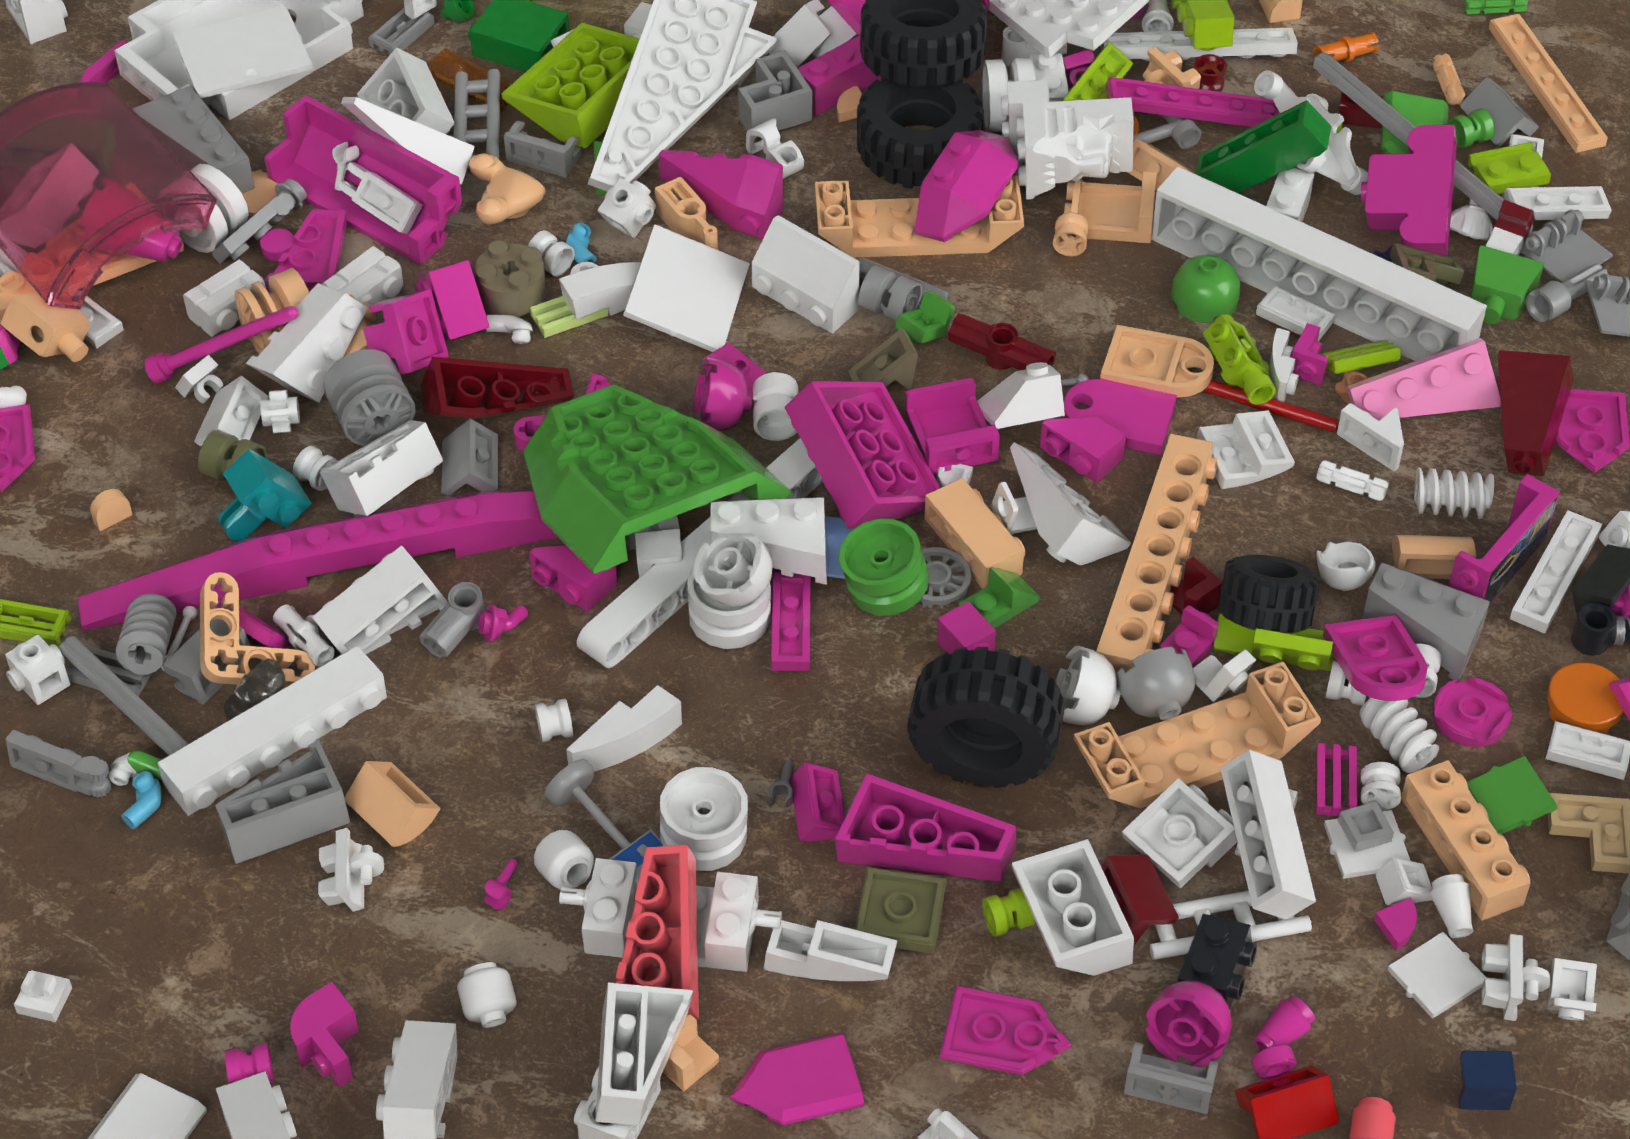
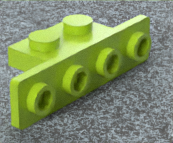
M1223 614L1219 615L1218 632L1213 647L1215 651L1238 655L1246 649L1254 658L1264 662L1280 663L1284 661V663L1298 665L1307 670L1321 669L1331 671L1333 660L1337 661L1331 652L1333 642L1324 640L1322 630L1308 628L1294 633H1280L1258 628L1252 630L1228 620Z

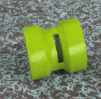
M1021 887L1010 890L1008 895L1003 897L991 895L982 899L984 918L993 937L1005 935L1009 929L1014 927L1025 929L1035 924V919Z

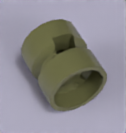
M214 430L206 437L200 449L198 457L199 472L202 475L220 481L226 480L223 473L248 449L266 459L267 451L262 444L247 439L239 440L234 435Z

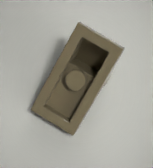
M901 328L852 367L848 373L853 382H883L886 387L896 380L910 390L914 379L918 354L907 332Z

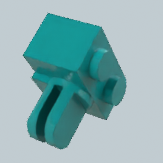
M248 449L223 473L237 497L217 517L226 535L231 540L239 541L246 539L267 518L287 528L312 503L292 473Z

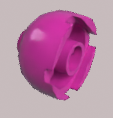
M706 358L702 363V366H708L706 374H698L696 381L693 412L700 411L701 422L717 431H722L735 425L741 419L743 411H750L753 391L747 389L746 378L736 366L723 360Z
M1185 980L1167 986L1154 999L1146 1014L1148 1020L1146 1027L1147 1037L1155 1049L1171 1061L1178 1062L1177 1055L1193 1061L1191 1066L1195 1067L1208 1065L1210 1060L1215 1061L1222 1054L1228 1043L1233 1025L1229 1005L1223 996L1211 986L1199 981Z

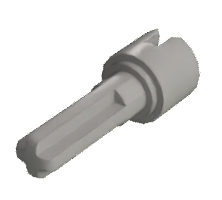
M1594 264L1562 283L1550 281L1535 289L1526 297V306L1529 314L1541 323L1548 319L1551 321L1565 313L1571 307L1572 300L1588 292L1585 284L1586 280L1594 281L1596 276L1608 274L1607 269H1603L1600 264Z

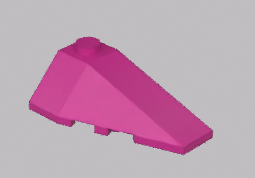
M661 150L659 153L660 179L667 183L682 177L704 202L706 210L734 230L764 239L773 218L777 215L782 217V164L747 154H742L740 158H726L725 153H715L712 157L700 156L697 152Z

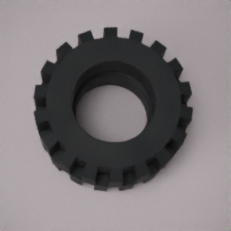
M1269 555L1235 557L1228 560L1225 564L1218 610L1228 620L1248 629L1256 630L1258 628L1280 633L1300 632L1312 626L1320 578L1310 568L1281 557Z

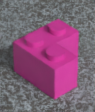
M469 260L417 275L418 282L415 283V290L418 292L431 289L445 341L490 328Z

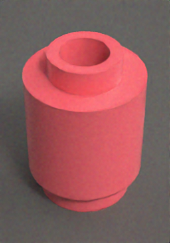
M1378 1097L1361 1099L1358 1106L1353 1110L1349 1139H1393L1396 1116L1392 1112V1105Z

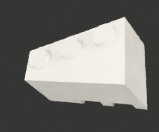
M318 283L296 307L299 311L298 317L289 321L280 332L274 331L268 338L269 345L258 357L252 356L246 364L290 391L320 402L325 393L323 382L326 373L336 361L343 358L368 308L348 294Z
M410 420L321 470L320 473L338 510L353 513L354 515L369 516L415 481L434 472L433 468L443 462V459L426 422Z
M824 498L711 502L712 542L719 538L716 533L723 529L732 527L749 529L765 544L772 559V568L781 570V575L793 577L794 573L815 577V582L827 585Z
M406 1020L401 1037L394 1038L392 1047V1061L394 1064L393 1066L387 1065L384 1077V1090L386 1093L379 1094L376 1105V1119L383 1121L384 1139L444 1138L446 1125L440 1122L445 1102L450 1103L458 1056L455 1023Z

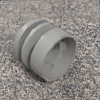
M376 349L359 350L347 354L336 361L326 373L323 382L325 395L337 415L338 422L342 425L344 434L351 442L366 446L406 422L413 420L416 412L414 401L408 393L406 385L402 382L401 375L393 360L386 353Z

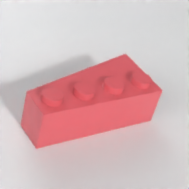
M688 845L647 847L634 898L636 901L625 935L627 939L625 949L615 977L616 983L693 990L687 1016L691 1014L695 1019L699 1020L696 858Z

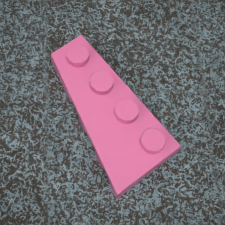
M1481 338L1346 386L1351 403L1361 410L1368 412L1377 420H1381L1395 407L1398 408L1399 418L1501 407V398L1486 344Z

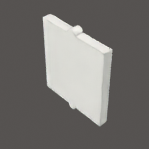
M1392 810L1382 811L1394 832L1392 842L1357 852L1352 848L1339 824V818L1325 820L1324 827L1331 844L1329 852L1335 855L1343 879L1376 874L1393 857L1411 861L1404 844L1406 836L1400 833Z
M1444 932L1390 964L1387 969L1406 990V996L1408 998L1413 997L1432 1019L1480 989L1486 977L1469 960V953L1462 952Z

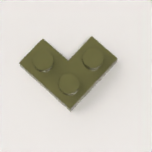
M1394 243L1391 249L1390 258L1392 263L1439 284L1447 285L1449 282L1461 283L1464 269L1459 259Z

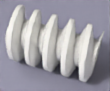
M1417 468L1414 502L1417 505L1419 514H1423L1427 504H1431L1433 514L1438 515L1442 505L1446 506L1448 516L1452 517L1456 508L1461 507L1463 518H1467L1471 509L1475 508L1478 519H1482L1486 509H1490L1494 494L1493 474L1489 473L1483 483L1481 474L1474 472L1468 482L1467 474L1464 471H1459L1455 480H1453L1451 470H1444L1439 479L1436 469L1430 468L1424 478L1421 468Z
M1370 697L1360 709L1359 716L1366 728L1370 729L1374 738L1380 740L1382 747L1389 751L1392 759L1399 762V766L1404 772H1415L1426 766L1437 756L1439 745H1432L1437 737L1436 732L1433 729L1426 730L1427 721L1425 719H1416L1418 712L1413 707L1407 708V699L1384 701Z

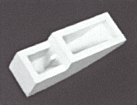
M641 262L603 265L559 278L563 298L576 319L578 320L608 307L610 316L624 311Z
M658 685L632 709L619 701L566 749L568 765L577 760L585 759L592 765L595 772L619 764L646 751L682 725L681 701Z
M781 920L780 929L773 928L765 955L764 970L790 976L830 981H874L888 979L897 940L817 920L815 928Z

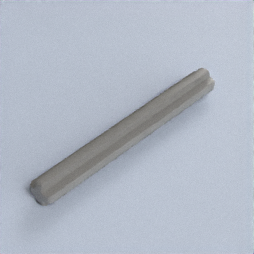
M75 636L67 637L60 644L59 650L62 655L165 753L171 755L188 745L179 734Z

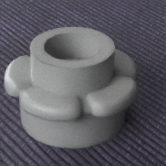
M286 179L275 187L277 195L281 192H286L295 199L294 208L301 209L303 207L302 202L306 199L307 194L298 182L293 179Z

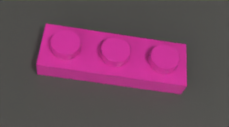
M773 572L771 671H810L811 576L794 573L793 577L781 575V572Z

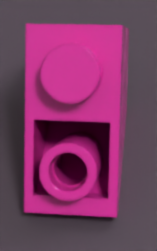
M1099 417L1046 419L1042 423L1040 448L1045 450L1048 455L1056 457L1072 467L1078 474L1085 475L1098 483L1123 459L1126 434Z
M566 545L537 547L529 552L531 574L534 580L541 586H548L560 594L567 603L577 605L586 612H589L617 586L616 566L607 571L594 574Z

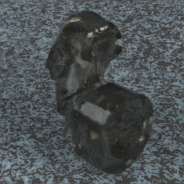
M271 658L264 659L256 664L253 670L243 676L241 683L235 687L233 695L225 703L224 711L227 722L283 688L286 676L281 670V665L278 661Z

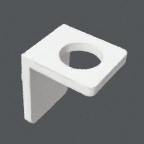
M999 483L990 507L993 513H997L1001 517L1004 527L1010 534L1037 529L1027 497L1014 499L1007 483Z

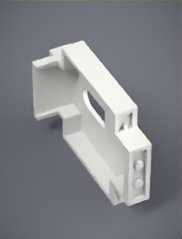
M157 0L128 16L132 41L114 50L119 73L151 101L190 85L194 89L187 70L183 68V61L172 33L286 5L289 14L296 18L294 25L302 36L301 40L313 64V70L201 98L207 106L211 105L225 118L231 120L352 50L351 34L353 30L350 24L364 16L363 0Z

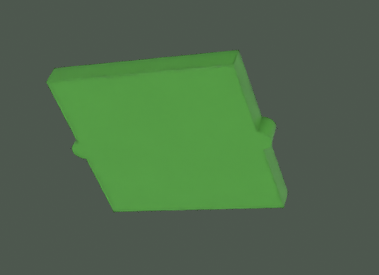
M1525 756L1501 767L1493 766L1490 772L1467 782L1470 793L1477 803H1481L1485 807L1490 823L1497 833L1504 834L1522 825L1530 826L1533 820L1558 809L1557 804Z

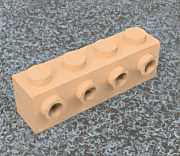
M1449 760L1408 774L1401 799L1450 874H1460L1464 877V881L1470 884L1471 906L1480 920L1483 921L1523 906L1531 884L1529 874L1523 865L1517 863L1509 851V845L1505 837L1497 833L1490 823L1485 807L1481 803H1477L1470 793L1464 776L1456 772Z

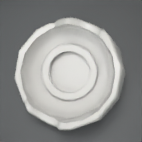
M1346 541L1335 544L1329 542L1323 553L1319 550L1316 553L1320 577L1334 589L1349 591L1359 588L1370 579L1375 570V560L1371 551L1361 543Z

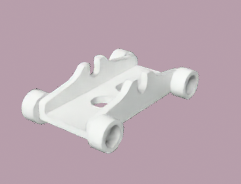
M1269 70L1259 74L1254 83L1255 93L1267 100L1273 99L1280 113L1307 100L1332 126L1328 149L1320 156L1311 157L1296 166L1309 173L1316 171L1339 182L1342 189L1351 194H1361V183L1367 182L1368 172L1355 164L1350 149L1351 130L1344 127L1336 134L1338 126L1344 121L1343 116L1338 113L1330 114L1328 112L1327 100L1317 94L1312 93L1306 97H1297L1280 75Z

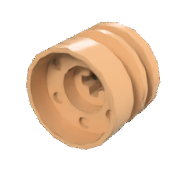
M290 268L270 276L268 280L270 294L259 281L251 284V291L246 286L235 290L234 297L241 325L288 306L297 307L309 294V290L299 273L294 268ZM288 322L249 338L259 355L269 345L268 338L274 331L280 332Z

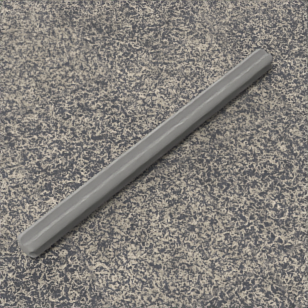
M1321 52L1314 58L1313 68L1408 146L1407 138L1409 133L1416 128L1415 125L1328 53ZM1456 160L1454 185L1493 218L1498 220L1499 211L1504 199Z

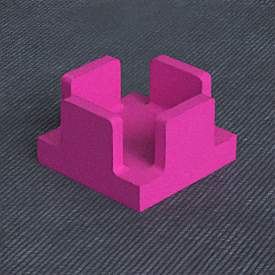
M431 289L386 299L369 306L371 313L382 311L385 321L363 328L368 349L379 350L386 353L390 358H394L396 360L395 366L400 375L428 366L432 357H449Z

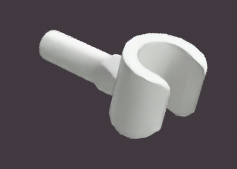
M348 141L337 145L332 150V156L338 164L334 187L338 191L341 190L338 189L337 185L340 180L344 181L348 163L358 159L360 154L359 148L356 145L348 148Z

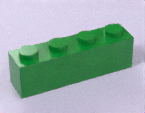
M1306 100L1200 153L1195 174L1240 194L1243 190L1258 183H1264L1270 177L1284 170L1293 169L1297 164L1311 157L1320 156L1328 149L1332 126Z

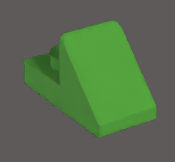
M991 567L989 569L988 586L960 602L958 607L969 601L995 629L1038 603L1040 596L1017 573Z

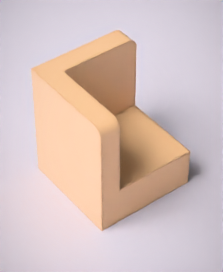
M691 1014L687 1016L663 1070V1073L683 1092L719 1063V1055L698 1036L697 1019Z

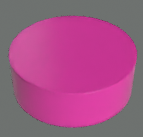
M273 229L266 232L260 239L263 256L268 260L278 261L282 253L288 252L294 244L293 234L285 229Z
M1286 1045L1267 1048L1254 1055L1251 1059L1256 1076L1262 1079H1270L1289 1073L1297 1063L1292 1048Z

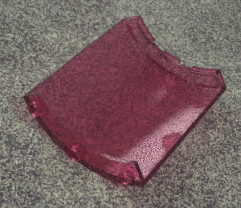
M79 82L55 86L29 95L0 113V249L48 306L80 310L91 287L103 273L101 267L115 254L120 257L134 246L142 243L144 236L160 230L163 233L185 229L206 230L217 198L109 84Z

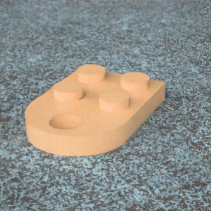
M1117 325L1100 374V379L1177 395V398L1189 397L1200 393L1209 385L1213 378L1214 359L1209 349L1194 339ZM1196 367L1202 369L1203 371L1199 373H1193L1188 371L1187 369Z

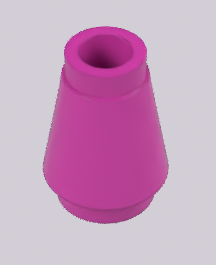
M1290 996L1287 1000L1282 999L1258 1034L1253 1038V1041L1260 1051L1274 1046H1287L1311 1031V1024L1315 1021V1016L1311 1009L1298 997Z

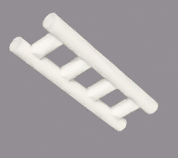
M1249 890L1173 904L1178 914V919L1194 917L1197 927L1203 914L1210 915L1211 913L1233 910L1237 922L1251 925L1252 942L1312 930L1311 920L1308 915L1294 917L1293 915L1287 920L1277 917L1278 921L1256 925L1250 910L1252 902ZM1172 924L1155 925L1161 942L1150 944V954L1153 960L1188 954L1194 936L1177 939Z

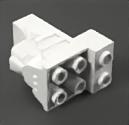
M1048 80L1007 82L1008 96H1001L1002 116H1008V121L1002 122V136L1009 138L1013 151L1017 155L1018 163H1024V165L1018 166L1019 186H1026V200L1034 199L1035 196L1051 190L1055 187V183L1060 184L1070 180L1077 182L1083 176L1106 178L1109 171L1112 173L1133 171L1134 119L1131 98L1049 102Z

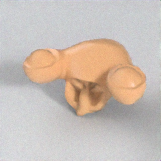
M478 154L473 156L468 162L470 171L475 177L489 182L485 192L482 194L481 201L476 205L477 216L486 225L525 216L546 194L545 187L534 177L505 166L493 155Z

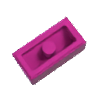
M804 762L790 778L799 840L812 842L835 839L845 819L838 770Z

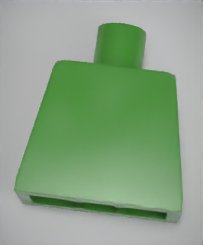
M1480 245L1473 272L1470 298L1487 305L1483 322L1496 324L1500 321L1501 317L1512 321L1517 320L1526 308V297L1530 292L1539 287L1544 263Z

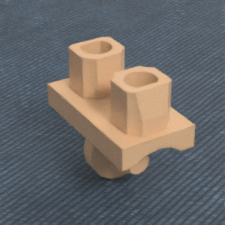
M1156 47L1148 50L1147 55L1150 57V63L1142 75L1145 82L1195 89L1200 88L1201 75L1194 68L1182 72L1183 61L1175 50L1165 54Z

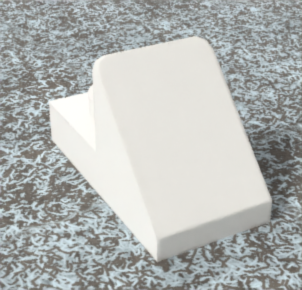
M1352 403L1341 410L1337 435L1392 471H1396L1399 468L1404 446L1398 408L1392 409L1380 421Z

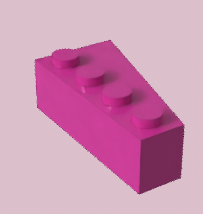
M866 773L835 838L837 862L1002 882L1016 850V826Z

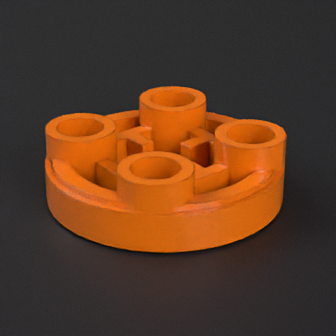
M1572 663L1560 668L1553 675L1547 691L1550 718L1554 722L1557 721L1607 734L1610 728L1617 724L1624 714L1609 686L1611 682L1620 679L1610 670L1593 663Z

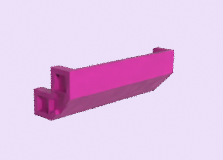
M307 95L303 96L284 112L283 118L287 139L265 156L269 179L278 184L283 183L286 179L295 180L306 191L307 197L304 200L305 202L320 210H346L347 225L419 265H422L444 245L448 233L443 230L451 213L457 214L462 204L458 176ZM348 141V148L356 145L359 148L360 154L358 159L352 162L376 173L423 204L408 234L397 231L353 202L352 197L343 191L334 189L338 164L332 156L334 147ZM346 170L344 181H348L358 188L362 179Z

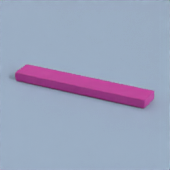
M1108 77L1105 85L1107 99L1131 98L1132 109L1136 112L1254 127L1280 114L1273 99L1267 100L1260 97Z

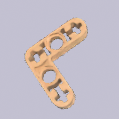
M223 572L214 573L207 578L200 591V668L206 679L219 684L286 688L315 671V665L305 651L239 645L238 584L232 576ZM215 585H221V590L228 593L225 594L221 601V608L214 609L218 604V594L212 590ZM213 619L225 621L229 626V634L226 636L214 634L210 629V621ZM216 656H219L222 663L232 665H227L223 671H219L218 665L211 662L214 661ZM238 657L241 658L239 668L238 665H234ZM251 658L262 659L267 664V673L264 675L254 674L249 669L248 661ZM292 662H296L298 669L304 671L297 677L294 670L284 668H289ZM282 668L277 676H275L276 669Z

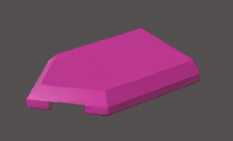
M1571 389L1556 436V444L1593 473H1596L1629 449L1625 393Z
M29 404L0 409V492L7 488L36 460Z
M956 985L939 1059L1024 1075L1070 1049L1072 1044L1062 1032L1055 1028L1048 1019L1047 1012L1038 1001Z
M842 1032L760 1051L730 1095V1100L744 1107L748 1105L766 1114L767 1119L781 1126L864 1106L861 1086L845 1036Z

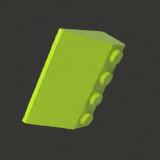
M581 23L501 93L502 98L560 141L567 142L571 136L577 137L579 141L576 146L586 148L609 126L640 38Z

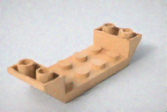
M1018 175L1011 177L986 217L967 229L952 234L953 237L946 242L916 235L914 228L919 198L850 200L849 181L815 182L818 234L853 258L989 253L1024 228Z
M1283 661L1249 673L1245 693L1118 736L1110 722L1076 733L1073 739L1107 797L1142 809L1155 801L1178 778L1188 787L1193 784L1198 788L1223 780L1220 768L1249 749L1277 760L1281 759L1320 724L1321 718Z

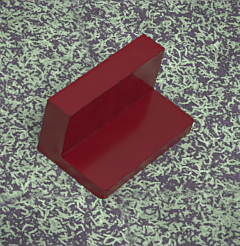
M1112 855L1106 858L1101 868L1132 932L1134 945L1149 925L1174 924L1179 918L1148 855Z

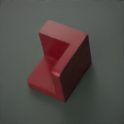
M1191 557L1186 561L1184 578L1180 581L1179 587H1171L1170 592L1174 593L1172 607L1181 615L1187 605L1200 612L1210 613L1218 607L1222 581L1198 560Z

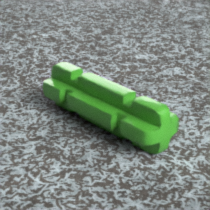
M1528 0L1464 1V9L1467 15H1479L1480 11H1483V14L1509 13V10H1512V13H1523L1528 5Z

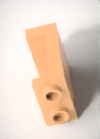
M1143 171L1142 186L1083 182L1082 178L1077 182L1070 180L1067 183L1066 200H1072V203H1065L1064 214L1077 213L1087 219L1089 223L1087 239L1151 243L1157 172Z

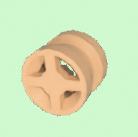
M1066 213L1058 217L1055 222V235L1053 239V246L1058 253L1065 256H1077L1085 251L1087 247L1086 236L1089 229L1087 219L1077 213Z

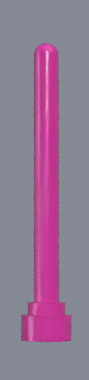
M288 306L173 355L159 352L145 359L146 372L154 383H162L171 379L173 374L176 373L177 368L292 321L298 317L299 311L295 306Z

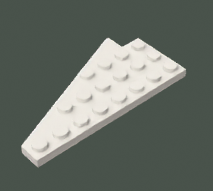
M653 0L588 185L608 191L611 187L615 186L620 177L632 184L634 180H637L659 159L661 150H668L756 66L755 59L765 57L774 48L777 38L749 28L757 1Z

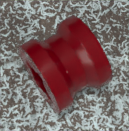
M1206 54L1195 60L1194 69L1201 75L1199 89L1217 92L1223 90L1224 75L1227 68L1224 59L1213 54Z

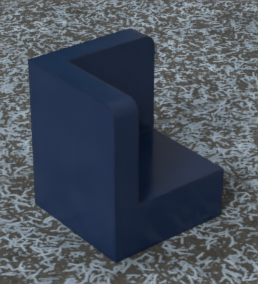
M1462 1051L1460 1066L1463 1086L1458 1098L1459 1109L1510 1110L1517 1090L1512 1051Z

